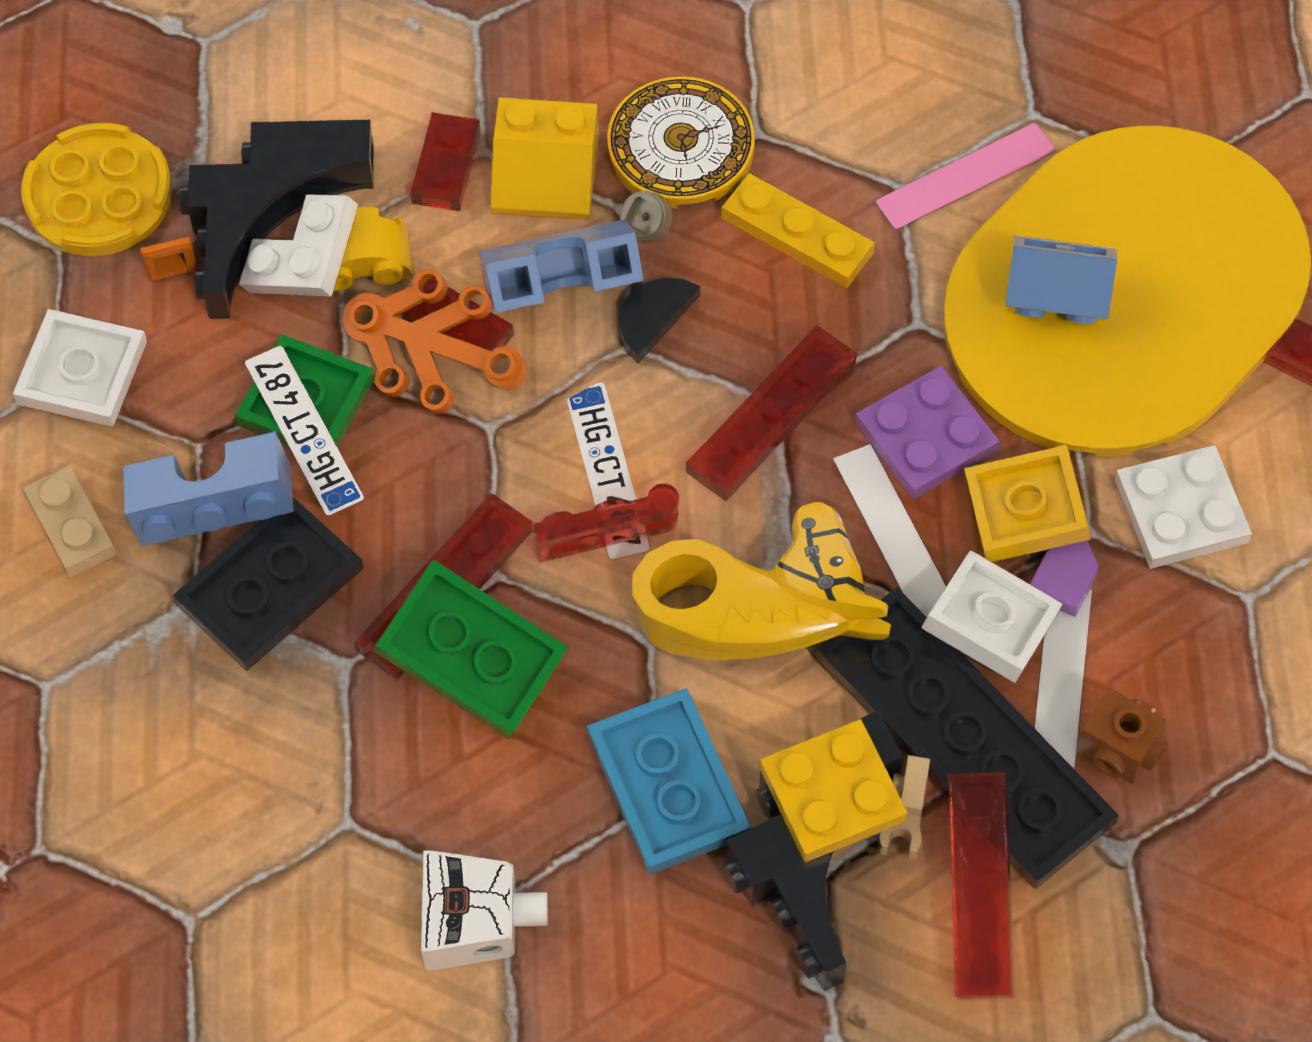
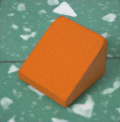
M190 236L140 248L149 281L185 274L198 269Z

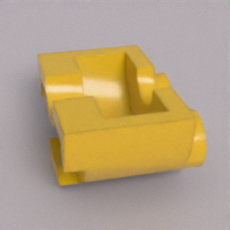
M357 207L333 291H343L350 288L353 280L360 277H373L374 281L381 285H391L400 280L414 278L408 228L403 218L398 216L394 221L389 218L380 217L379 208Z

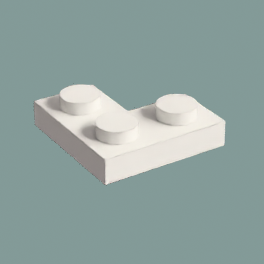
M306 195L293 240L252 239L239 285L249 293L332 297L358 204L346 195Z

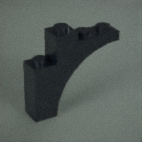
M370 119L251 122L250 142H242V164L189 165L188 185L180 186V210L182 215H189L193 233L197 234L199 256L205 257L204 269H196L195 290L198 300L205 299L210 319L230 318L233 295L244 269L252 239H265L280 224L301 211L306 195H338L360 189H374L375 147Z
M875 711L860 719L893 781L894 773L901 774L903 754L878 712ZM760 771L759 788L755 789V794L763 813L770 820L727 840L726 862L722 863V869L732 890L736 894L743 891L752 907L772 898L768 900L771 915L779 929L784 931L789 928L798 946L794 948V953L803 973L809 979L816 976L825 992L844 982L846 961L836 942L826 902V876L833 852L806 863L804 862Z

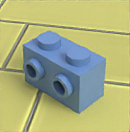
M1015 235L1005 306L1015 307V313L1027 317H1044L1047 311L1066 314V320L1079 324H1095L1096 318L1108 320L1117 265V249Z

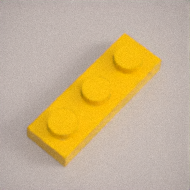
M750 173L747 174L721 208V218L845 288L849 287L874 254L875 242Z

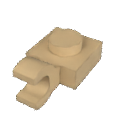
M908 755L905 775L894 773L893 784L908 812L907 822L880 832L878 842L880 854L887 855L889 841L894 837L900 836L906 838L910 843L908 859L915 860L917 858L922 841L920 819L930 759Z

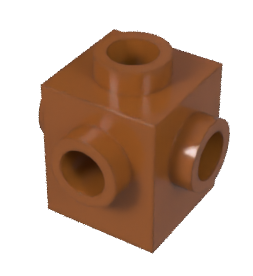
M1109 687L1083 726L1076 752L1092 760L1094 766L1103 774L1115 779L1121 777L1133 784L1143 768L1152 772L1165 752L1168 743L1162 741L1161 736L1167 720L1159 716L1157 710L1149 703L1140 699H1129Z

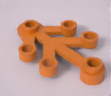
M425 269L416 275L413 285L386 298H382L375 293L359 294L347 303L343 311L342 322L346 333L357 342L367 343L377 368L374 378L377 388L387 396L397 397L402 395L409 386L408 374L396 365L387 336L405 343L422 384L420 400L433 413L441 414L447 412L452 407L455 397L453 390L443 382L432 353L482 370L486 379L500 390L511 391L521 386L527 377L528 367L525 359L515 349L508 346H500L489 351L442 334V332L471 318L482 319L491 312L493 301L490 294L484 288L478 285L468 286L460 293L458 301L412 323L396 317L424 301L427 303H437L445 297L448 286L444 277L435 270ZM430 279H437L438 285L436 290L430 294H425L423 292L424 284ZM475 295H482V305L476 310H470L468 307L470 299ZM372 309V320L367 324H360L359 317L362 312ZM502 358H508L510 361L508 370L502 374L495 373L497 361ZM398 372V383L392 388H386V377L390 373ZM436 389H443L445 393L444 399L439 404L432 405L430 403L432 392Z

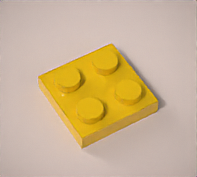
M1067 445L964 468L985 558L988 561L995 562L1091 540Z
M861 719L761 758L759 761V769L805 863L907 822L908 812Z

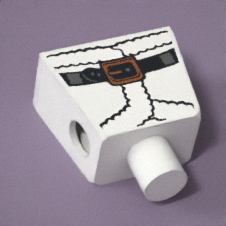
M423 851L421 954L425 971L446 969L513 956L515 954V926H548V893H515L514 867L509 862L439 851Z

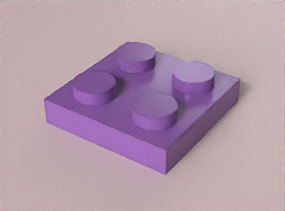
M942 366L859 411L855 416V425L912 500L965 471L964 468L974 466L999 450L1000 441Z

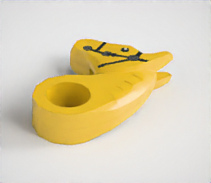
M822 502L803 505L795 512L792 522V543L770 571L751 566L735 558L725 550L700 539L669 541L648 552L633 572L632 598L639 627L653 646L670 654L703 660L759 658L803 649L838 635L868 640H885L889 636L891 624L879 619L880 617H887L889 606L879 599L865 595L860 565L849 542L841 517L834 508ZM689 585L704 586L714 591L706 601L695 607L677 609L670 608L661 603L672 591Z

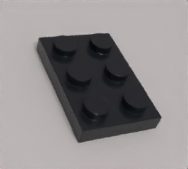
M294 497V512L259 520L172 595L175 605L246 672L364 569L362 559Z

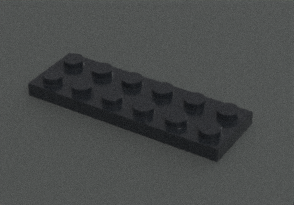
M897 587L881 599V601L889 606L887 617L879 618L891 624L888 638L885 640H868L838 635L830 638L817 648L816 659L869 714L875 711L878 712L894 741L907 755L930 759L928 777L1036 890L1117 823L1119 815L958 649L922 629L927 617Z

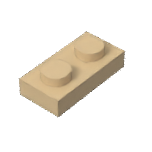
M70 465L22 488L69 578L117 555L113 543Z

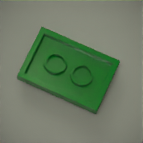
M432 560L376 644L373 652L510 739L569 647L437 561Z

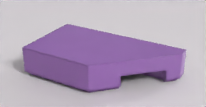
M1088 541L1048 549L1030 583L1031 586L1061 602L1063 605L1060 611L1074 617L1077 616L1098 575V564Z

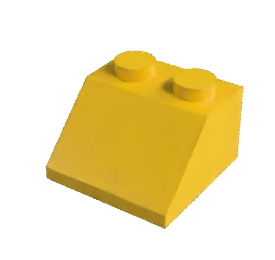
M499 97L493 137L491 213L590 220L599 142L598 104Z

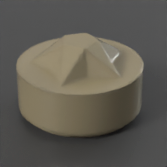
M639 191L630 195L623 203L620 211V220L625 219L635 231L637 241L650 243L660 240L667 234L672 224V210L668 201L661 195L648 191Z

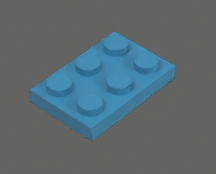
M687 688L587 726V736L649 875L726 846L728 839L751 829Z

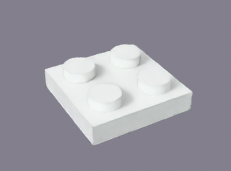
M48 309L14 389L13 397L16 404L113 427L146 346L145 332Z
M1216 445L1117 470L1115 483L1150 569L1241 546L1250 542L1252 532Z
M970 550L930 611L922 629L1016 683L1063 604Z

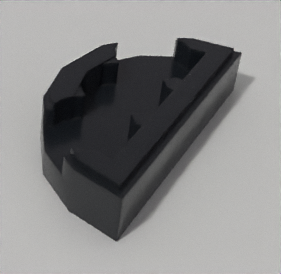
M660 278L642 284L628 295L620 309L619 332L623 340L625 352L637 364L640 363L700 297V286L685 279Z

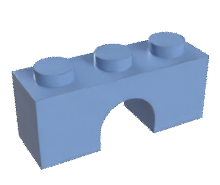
M625 219L478 251L485 288L492 298V308L495 313L544 303L545 294L565 287L590 286L595 292L644 281L635 231Z
M276 431L225 443V461L223 466L216 474L202 481H187L174 455L123 466L125 516L141 546L163 543L180 537L216 531L224 527L255 520H264L273 516L294 512L290 462Z

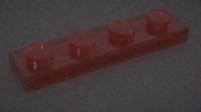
M816 325L686 462V473L726 502L856 364L857 353Z
M491 493L354 641L356 651L397 681L404 671L373 652V649L432 560L437 561L473 586L481 589L533 532L532 521Z
M1004 771L948 774L955 997L958 1000L1015 998L1007 775Z

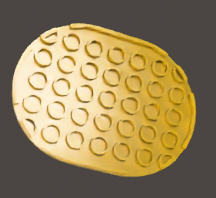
M1132 126L1104 131L1086 137L1054 155L967 242L954 264L946 288L943 313L946 347L949 349L953 363L959 372L958 377L978 405L999 424L1032 443L1046 448L1067 445L1068 450L1092 453L1094 457L1133 455L1134 451L1155 447L1160 444L1166 446L1189 435L1210 419L1289 333L1301 310L1310 279L1311 254L1306 228L1296 205L1280 182L1260 163L1228 143L1199 132L1166 126ZM1014 236L1116 248L1117 265L1108 320L1096 318L1095 324H1079L1066 320V314L1047 311L1044 317H1027L1015 313V307L1005 306Z

